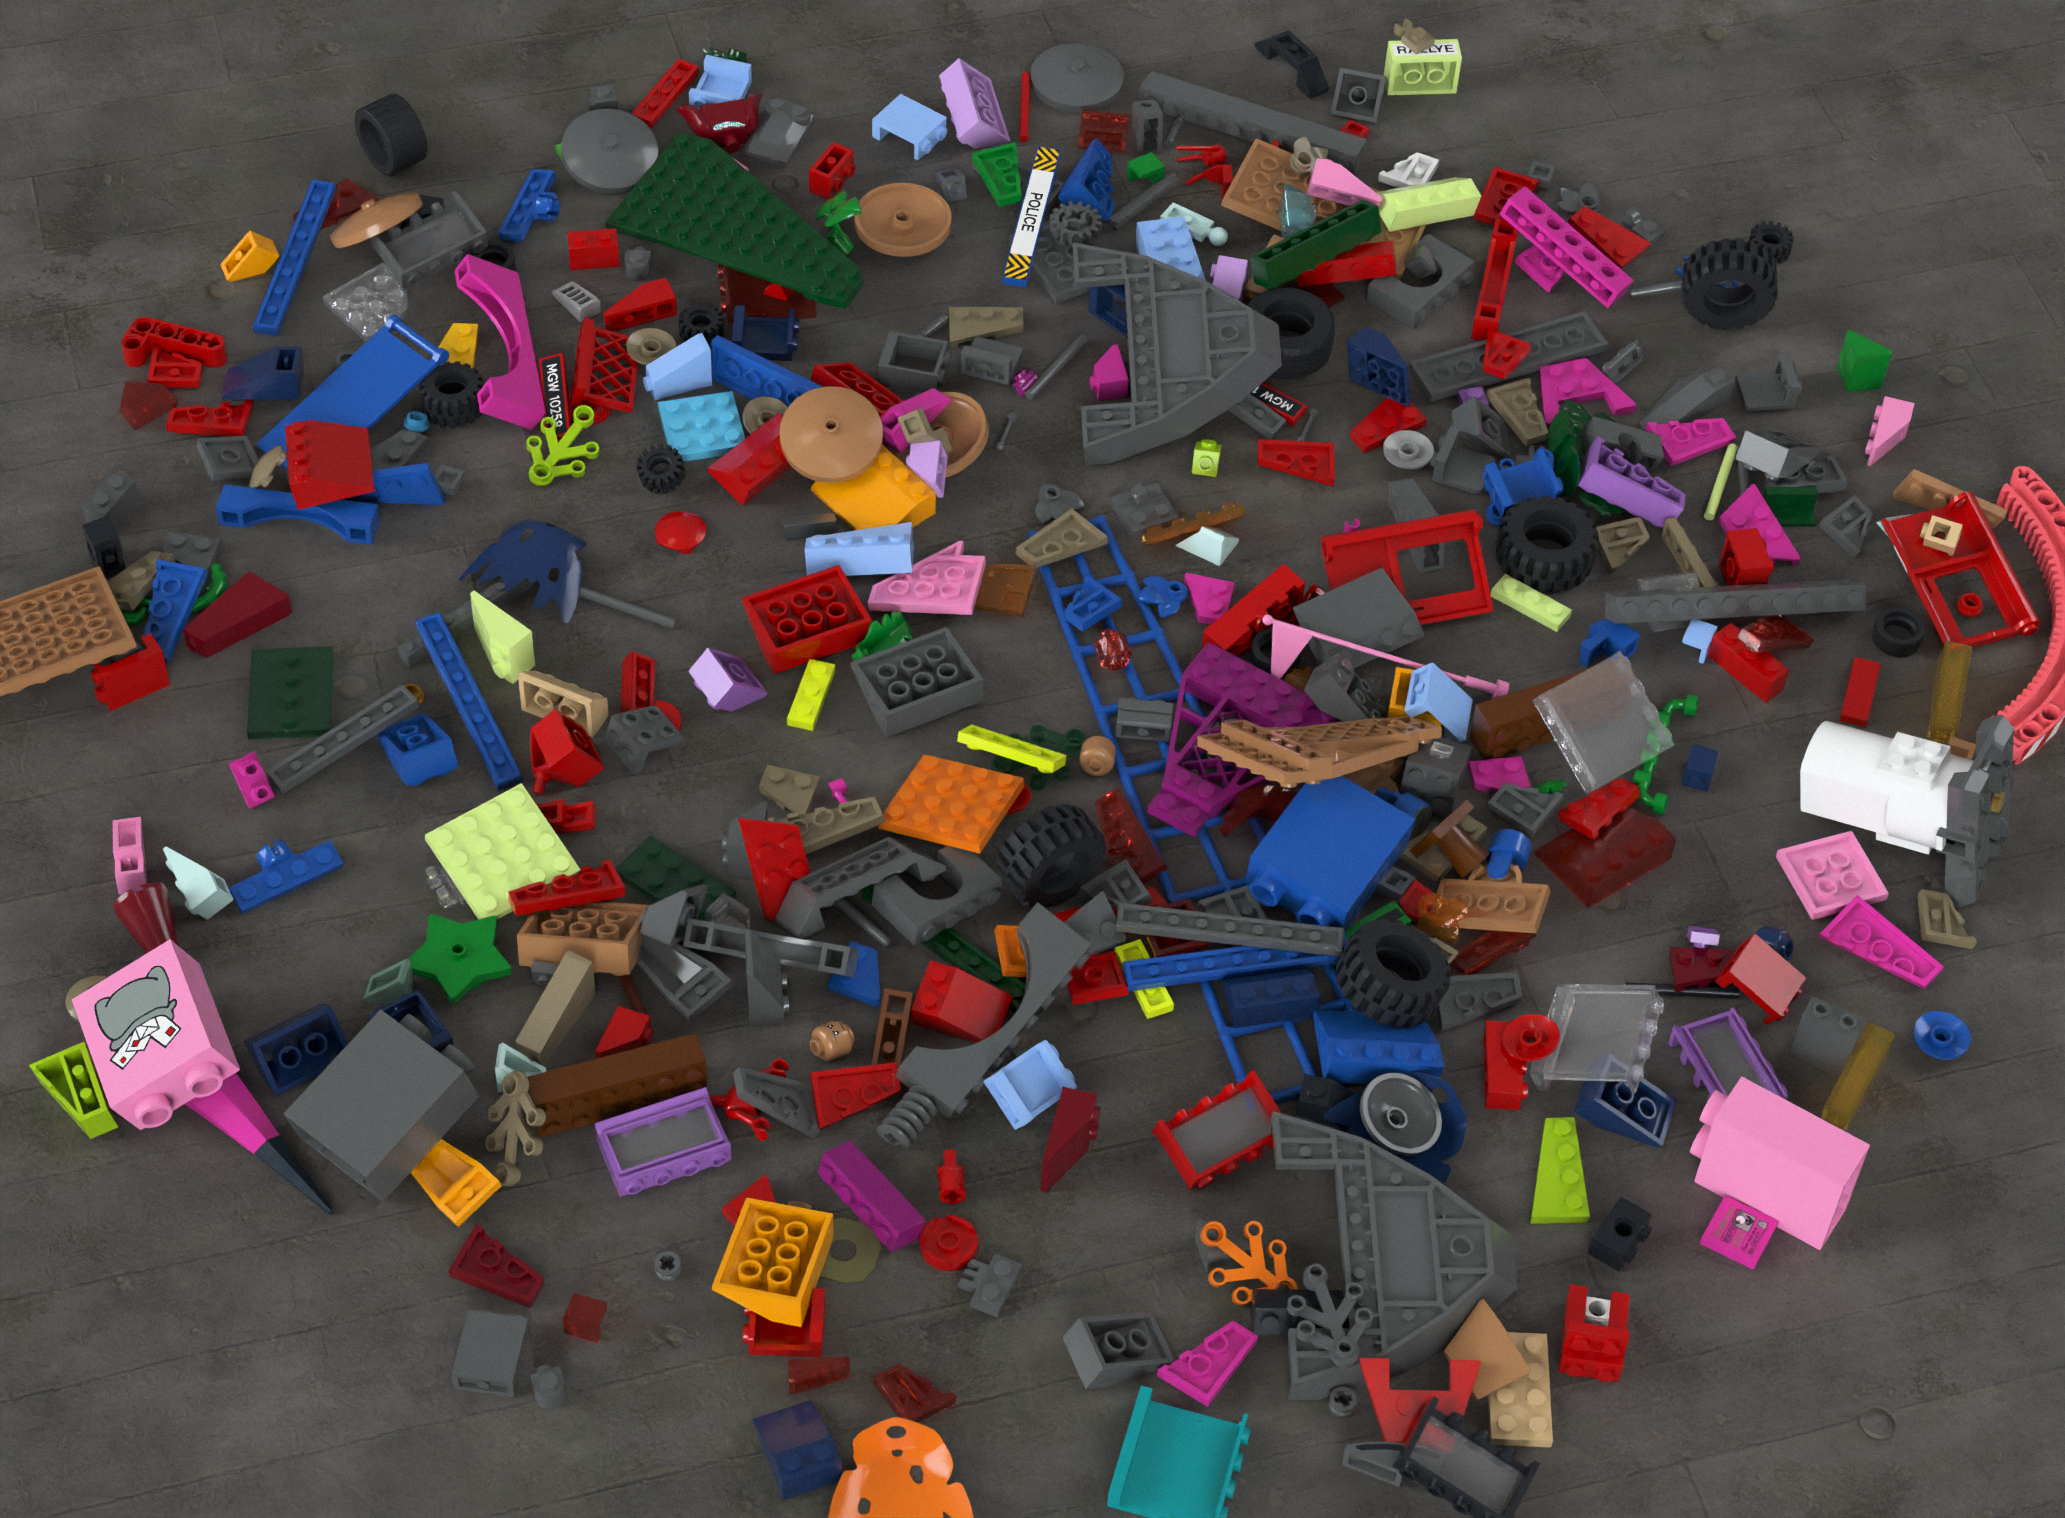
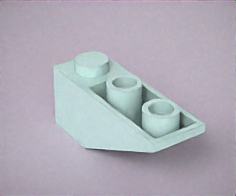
M168 847L163 848L168 859L166 864L175 874L177 879L175 884L186 898L185 905L192 914H199L208 920L234 900L223 878Z

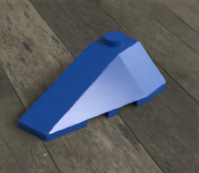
M1097 138L1091 142L1062 186L1058 199L1065 206H1069V201H1072L1074 205H1077L1079 201L1082 202V206L1090 204L1091 210H1098V215L1102 216V221H1108L1114 210V201L1110 199V193L1114 189L1113 185L1109 182V177L1113 175L1112 155Z

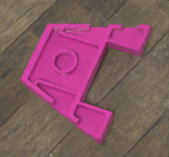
M1587 358L1543 366L1539 369L1542 415L1548 430L1553 418L1559 412L1558 408L1565 404V399L1583 403L1604 398L1614 416L1635 412L1636 403Z

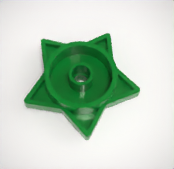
M429 914L426 943L408 958L411 961L413 975L430 979L437 987L442 989L452 1005H455L468 991L478 988L487 980L510 976L512 974L510 964L494 946L498 927L497 916H490L461 924L435 914Z

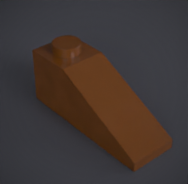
M884 988L871 1065L897 1062V1067L902 1064L912 1020L911 1007L915 1000L913 993Z

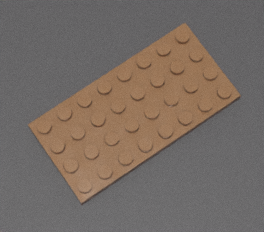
M1255 138L1221 203L1223 207L1291 236L1349 207L1308 195L1307 190L1311 175L1309 173H1298L1291 167L1290 157L1292 153ZM1368 186V187L1371 188L1374 192H1379V190L1374 189V188ZM1380 216L1382 232L1373 236L1371 240L1360 244L1393 240L1396 255V276L1393 277L1400 280L1406 269L1404 262L1409 252L1413 250V246L1419 242L1427 225L1389 232Z

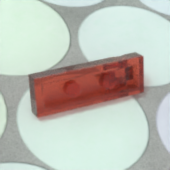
M1491 930L1458 951L1459 954L1451 964L1463 975H1474L1512 951L1518 953L1521 949L1529 946V940L1536 937V933Z

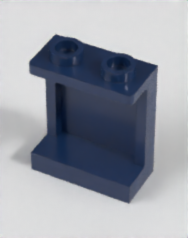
M735 305L732 332L733 343L767 360L792 361L793 351H798V336H794V334L799 333L800 318H795V309H790L789 318L745 316V306Z

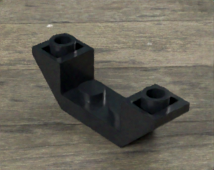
M1290 30L1272 35L1255 43L1254 47L1268 60L1280 55L1298 72L1296 86L1309 99L1329 91V86L1318 57Z

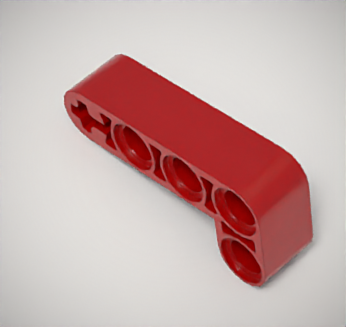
M150 317L135 319L121 340L125 363L127 366L135 368L147 362L153 352L154 345L161 346L162 351L172 355L176 352L183 355L186 359H193L202 363L203 366L211 368L222 367L228 360L222 336Z

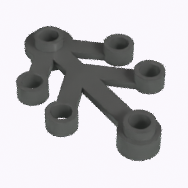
M1312 1264L1304 1271L1303 1284L1308 1290L1315 1291L1323 1313L1307 1306L1305 1299L1300 1295H1293L1288 1299L1287 1311L1292 1316H1301L1307 1319L1299 1322L1297 1325L1296 1335L1299 1340L1309 1341L1328 1350L1334 1364L1339 1367H1349L1359 1358L1360 1348L1357 1342L1365 1329L1372 1325L1374 1314L1369 1308H1359L1355 1313V1324L1347 1336H1345L1342 1326L1355 1304L1363 1299L1364 1288L1360 1283H1349L1346 1286L1345 1298L1336 1311L1326 1286L1328 1279L1327 1270L1320 1264ZM1350 1291H1357L1359 1294L1353 1295ZM1297 1303L1301 1305V1307L1295 1308L1292 1306V1304ZM1360 1316H1366V1317H1368L1369 1319H1368V1320H1362V1319H1360L1359 1317H1360ZM1313 1323L1329 1330L1332 1338L1316 1332ZM1302 1329H1308V1330H1310L1311 1332H1310V1333H1303L1301 1330H1302ZM1340 1349H1346L1349 1352H1342Z

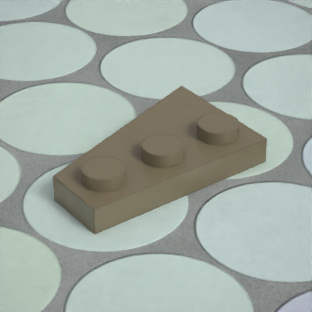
M949 307V348H956L958 343L967 341L972 344L975 337L984 338L992 336L999 338L1023 332V307Z
M1530 378L1487 391L1486 397L1525 446L1547 440L1549 432L1542 412L1537 408V398L1535 393H1532Z
M1071 508L1017 546L1016 555L1035 569L1108 544V536Z

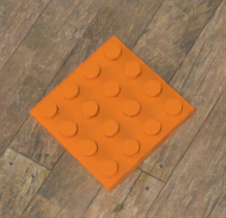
M924 754L883 812L885 822L878 825L879 829L980 854L1024 788V778Z

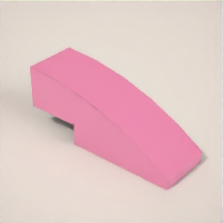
M141 817L113 820V854L118 894H124L130 889L133 892H138L142 890L141 885L147 883Z

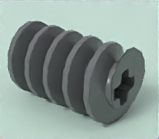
M913 1085L909 1092L902 1097V1100L896 1104L895 1108L890 1111L889 1116L877 1127L878 1135L890 1145L907 1149L910 1146V1141H914L917 1138V1133L924 1129L923 1125H927L930 1122V1117H934L937 1114L932 1095L924 1087Z

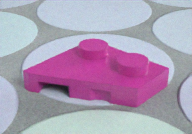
M1185 573L1184 583L1185 586H1188L1192 606L1195 607L1198 623L1213 624L1229 610L1235 582Z

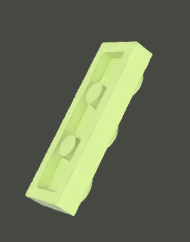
M1507 574L1491 590V597L1556 632L1571 617L1572 609Z

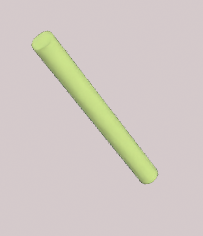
M1729 444L1704 514L1706 520H1713L1738 449L1735 444Z

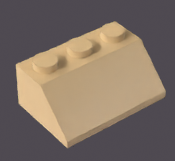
M523 671L518 675L521 709L525 712L544 718L554 709H557L586 728L589 736L592 738L609 716L607 698L599 693H592L575 684H569L556 679L550 674L538 671Z

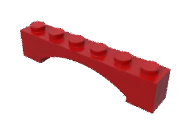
M1495 219L1483 283L1471 335L1473 340H1486L1489 329L1498 332L1518 230L1504 219Z

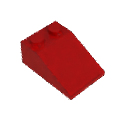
M930 960L911 1007L913 1024L978 1043L995 1034L1003 1027L1013 1001V996L956 967Z

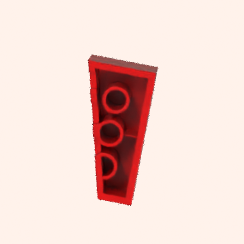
M1285 564L1281 565L1204 630L1202 649L1209 642L1236 657L1243 655L1252 648V640L1257 633L1266 628L1273 627V624L1265 625L1262 619L1265 615H1271L1273 619L1288 623L1294 614L1293 607L1299 605L1303 599L1305 582Z

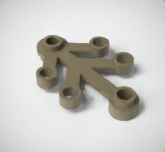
M513 1071L504 1077L502 1082L503 1095L488 1110L489 1120L491 1122H500V1124L492 1134L486 1137V1149L490 1152L502 1151L505 1143L504 1137L507 1135L505 1160L497 1164L494 1169V1177L500 1181L502 1186L511 1187L518 1183L521 1177L520 1169L515 1165L518 1136L523 1144L524 1153L527 1156H539L543 1150L542 1141L539 1138L532 1137L520 1114L522 1106L526 1113V1121L530 1126H542L546 1119L545 1111L541 1108H535L528 1094L529 1081L523 1071ZM510 1104L509 1113L507 1114V1107Z

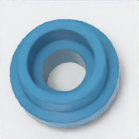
M413 411L408 413L404 419V427L408 430L422 433L429 428L430 422L425 413Z

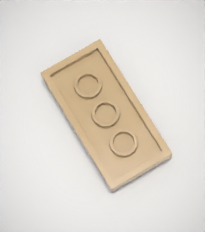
M1507 1332L1531 1373L1488 1395L1490 1444L1551 1448L1553 1433L1547 1334Z

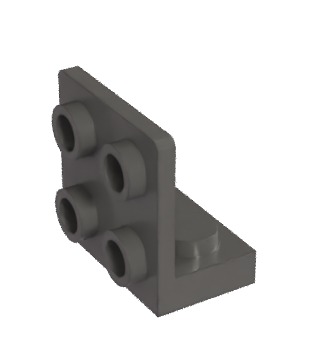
M975 337L971 347L964 345L962 349L961 374L1009 385L1021 357L1022 347Z

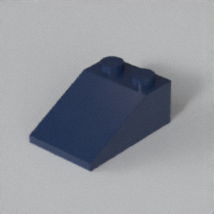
M1608 1055L1589 1066L1574 1112L1598 1128L1660 1148L1663 1146L1677 1100L1611 1055Z
M811 1400L752 1419L783 1500L839 1482L842 1475L841 1458L831 1434Z

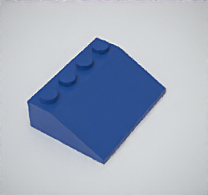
M1313 1010L1312 1014L1323 1078L1332 1079L1337 1083L1369 1084L1376 1077L1386 1073L1405 1074L1419 1072L1440 1077L1444 1069L1440 1044L1426 1021L1413 1027L1405 1028L1403 1025L1402 1028H1392L1390 1024L1384 1026L1378 1024L1377 1020L1373 1018L1368 1019L1363 1016V1012Z

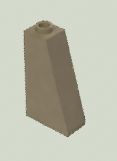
M569 950L566 952L515 1041L516 1051L527 1056L532 1062L535 1061L542 1066L546 1065L596 995L593 961Z

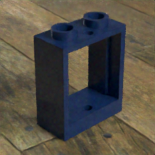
M1125 284L1090 287L1089 313L1128 338L1126 309L1113 301L1114 294L1126 303Z
M419 990L405 994L389 1005L379 1007L367 1015L369 1022L381 1009L399 1023L407 1014L412 1016L418 1014L433 1034V1039L428 1043L431 1047L441 1053L448 1044L453 1045L452 1036Z

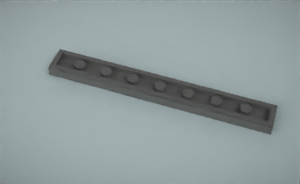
M1119 903L1115 930L1119 932L1338 957L1342 954L1344 928L1127 903Z

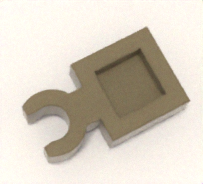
M1404 19L1403 27L1397 23L1394 25L1395 35L1402 37L1401 42L1415 54L1434 46L1435 38L1420 26L1413 28L1410 20Z

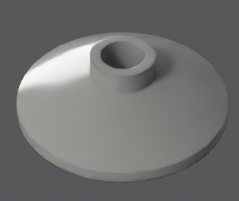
M1402 430L1394 432L1386 438L1383 445V453L1390 463L1399 468L1418 469L1426 466L1431 461L1434 447L1425 435L1416 431Z

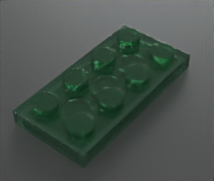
M651 835L615 868L622 882L654 903L682 890L702 884L707 885L708 889L698 920L712 922L736 898V890Z

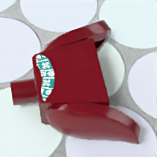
M750 94L747 97L746 103L744 99L702 105L699 106L700 110L693 105L684 104L677 107L676 111L684 118L696 136L711 139L720 148L726 147L728 153H736L740 150V145L747 142V136L751 135L757 127L762 94Z

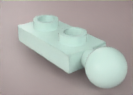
M1172 203L1160 217V219L1185 217L1191 238L1202 242L1206 237H1209V241L1214 246H1222L1227 242L1228 234L1224 228H1214L1213 220L1176 203Z

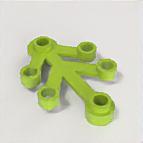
M581 405L574 410V423L559 443L555 432V420L551 417H545L541 420V431L546 436L550 455L545 461L543 460L541 453L542 440L540 437L530 436L527 439L526 447L531 453L534 463L529 469V479L533 484L547 486L553 481L554 477L570 474L575 478L584 476L585 464L580 460H575L568 465H555L559 460L585 456L588 459H595L598 457L599 445L596 442L590 441L585 445L569 447L583 428H588L593 424L594 411L591 407ZM585 417V418H587L588 420L582 421V420H579V419ZM545 424H551L552 427H551V428H546V427H544V425H545ZM536 442L538 446L533 447L530 444ZM589 448H594L596 451L588 452L587 450ZM575 467L582 468L580 471L573 470ZM540 473H544L546 476L540 477L537 475Z

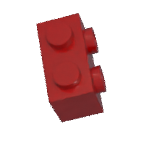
M832 142L809 169V192L826 199H830L836 192H840L845 181L854 175L856 169L854 150Z
M616 228L567 232L570 271L620 267Z

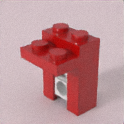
M1570 1284L1565 1301L1558 1372L1567 1373L1573 1377L1597 1378L1602 1382H1619L1630 1330H1627L1630 1294L1612 1291L1611 1300L1588 1297V1287Z

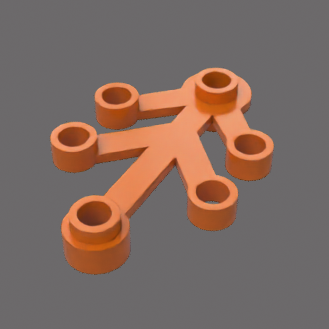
M1212 1221L1201 1229L1200 1237L1205 1245L1209 1247L1217 1246L1244 1267L1229 1270L1222 1268L1213 1269L1208 1275V1281L1212 1286L1220 1287L1226 1282L1259 1279L1268 1287L1256 1289H1278L1280 1286H1284L1286 1289L1298 1290L1297 1283L1287 1275L1284 1255L1287 1248L1282 1240H1273L1267 1246V1253L1273 1258L1275 1276L1265 1268L1261 1240L1263 1227L1258 1221H1250L1243 1228L1244 1236L1249 1239L1251 1257L1226 1238V1230L1221 1223ZM1250 1225L1257 1227L1258 1233L1256 1236L1249 1233L1248 1228ZM1208 1230L1216 1232L1217 1237L1215 1240H1210L1207 1237ZM1273 1244L1280 1245V1254H1275L1272 1251ZM1215 1272L1221 1273L1223 1277L1222 1282L1217 1283L1213 1279ZM1242 1286L1236 1288L1232 1293V1300L1236 1305L1243 1306L1251 1301L1252 1289L1249 1290ZM1238 1291L1245 1292L1246 1300L1244 1302L1238 1300Z

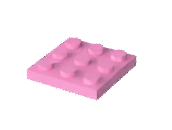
M1852 831L1777 851L1776 858L1812 920L1840 913L1857 895L1869 905L1885 901L1888 898V891Z

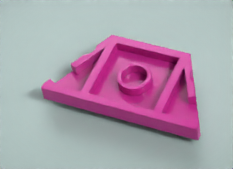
M1752 484L1720 516L1719 524L1726 535L1728 531L1758 528L1761 538H1764L1766 541L1768 557L1772 558L1774 564L1776 560L1791 561V565H1799L1801 560L1799 554L1755 484Z

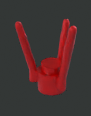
M1219 144L1212 146L1184 145L1176 147L1177 150L1205 151L1202 154L1176 158L1177 162L1202 159L1204 165H1209L1210 167L1226 163L1225 150ZM1203 172L1187 180L1185 185H1190L1202 179Z

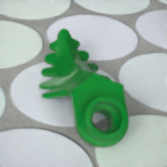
M893 611L891 619L888 614L883 616L882 624L878 621H873L869 626L865 639L856 645V652L852 654L853 660L856 661L906 642L905 640H912L911 634L913 631L910 629L911 626L900 611Z

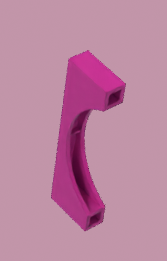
M467 254L454 270L457 287L472 298L493 321L504 340L509 358L508 373L499 377H490L477 393L480 412L533 430L544 418L546 412L518 272Z

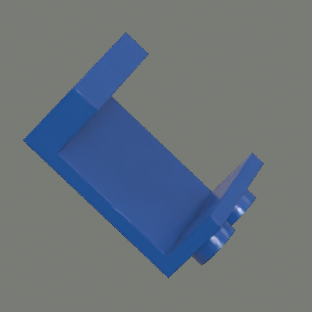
M1543 448L1537 450L1535 460L1498 470L1495 462L1485 465L1482 478L1501 520L1511 507H1515V504L1522 500L1526 502L1528 498L1535 496L1537 498L1551 496L1553 499L1561 496V492H1563L1562 481L1559 477L1555 476L1553 462L1550 456H1546Z

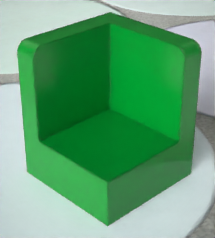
M1150 152L1128 161L1127 179L1131 182L1138 178L1143 179L1147 177L1154 185L1164 177L1165 166Z

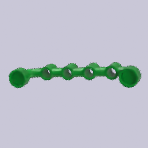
M1688 694L1686 699H1672L1664 705L1662 711L1655 710L1652 726L1656 727V730H1648L1645 745L1650 746L1649 751L1642 750L1639 765L1644 767L1643 770L1636 769L1633 778V784L1639 787L1640 796L1638 799L1644 805L1653 808V814L1664 816L1668 802V794L1657 792L1656 796L1653 797L1647 791L1650 788L1652 775L1657 766L1665 734L1670 725L1672 712L1676 709H1684V715L1695 717L1699 696Z

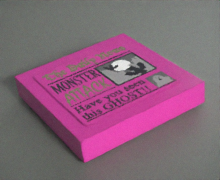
M1725 1195L1699 1244L1754 1270L1779 1221Z

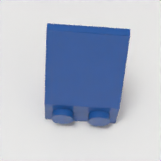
M426 713L394 723L375 735L398 777L407 786L420 785L426 779L434 776H445L451 770L459 768L451 738Z

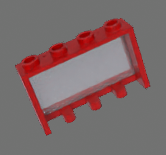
M1253 1070L1248 1073L1244 1081L1237 1085H1234L1233 1082L1226 1085L1220 1094L1212 1098L1209 1095L1205 1096L1196 1107L1188 1111L1185 1108L1181 1109L1170 1121L1165 1123L1161 1119L1157 1122L1151 1133L1159 1139L1188 1185V1190L1196 1186L1202 1189L1215 1180L1214 1176L1220 1173L1226 1176L1239 1167L1238 1163L1247 1160L1248 1163L1254 1161L1263 1154L1262 1150L1269 1146L1271 1149H1274L1273 1133H1269V1124L1272 1112L1281 1113V1111Z

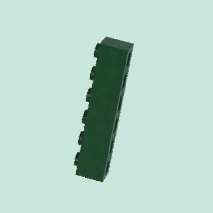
M1360 200L1250 256L1254 283L1269 290L1278 288L1280 284L1297 278L1299 274L1315 269L1317 265L1334 259L1336 255L1352 250L1354 246L1364 241L1371 240L1373 236L1382 232L1378 205Z

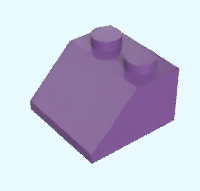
M707 648L688 671L695 680V686L704 692L708 704L716 710L723 709L732 712L760 700L768 694L743 658Z

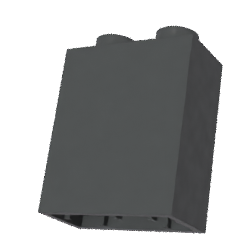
M380 1009L287 1109L284 1116L302 1141L384 1202L478 1099L479 1095L468 1078V1075L474 1070L475 1066L465 1054L451 1044H448L439 1053L428 1044L433 1039L432 1033L415 1017L407 1014L398 1023Z

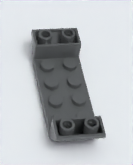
M887 837L793 881L775 919L779 925L797 938L808 939L815 936L816 932L825 928L819 908L829 907L840 898L855 895L860 889L870 884H878L885 877L893 873L906 871L923 882L935 879L938 874L946 871V867L920 849Z

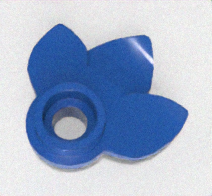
M1150 576L1143 580L1146 587L1141 590L1138 601L1158 604V614L1160 618H1164L1179 611L1180 604L1186 599L1188 590L1179 581H1168L1159 576Z

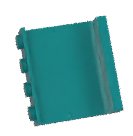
M1141 1386L1110 1485L1107 1506L1148 1518H1227L1229 1507L1224 1505L1226 1498H1233L1237 1483L1236 1480L1232 1479L1234 1471L1240 1472L1244 1454L1239 1452L1242 1444L1248 1445L1252 1428L1247 1426L1248 1414L1244 1413L1242 1422L1239 1421V1424L1151 1401L1153 1388Z

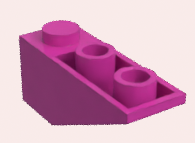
M932 388L892 406L881 417L883 443L901 454L910 444L907 442L897 418L923 408L930 424L952 401L951 398Z

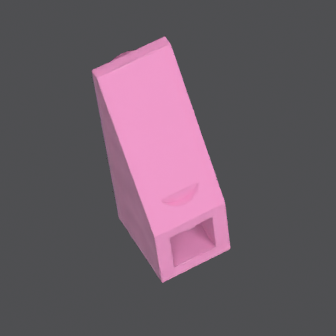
M1885 396L1882 406L1877 405L1873 420H1878V422L1872 423L1869 437L1874 439L1868 440L1865 454L1869 455L1868 466L1873 465L1906 437L1915 403Z

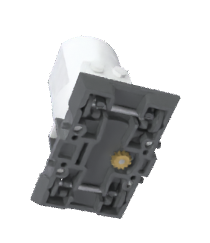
M2001 714L1983 720L1976 734L1975 760H1970L1950 754L1951 746L1897 732L1893 739L1834 722L1824 721L1814 733L1801 764V811L1876 832V840L1928 855L1932 848L1936 849V852L1946 854L1945 894L1949 895L1954 906L1958 908L1974 903L1986 882L1987 866H1984L1985 863H1987L1989 857L2000 856L2009 838L2011 792L2014 788V769H2012L2014 727Z

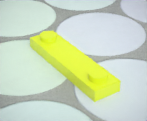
M972 724L958 732L957 742L966 744L970 749H982L1037 767L1043 773H1053L1065 766L1067 755Z

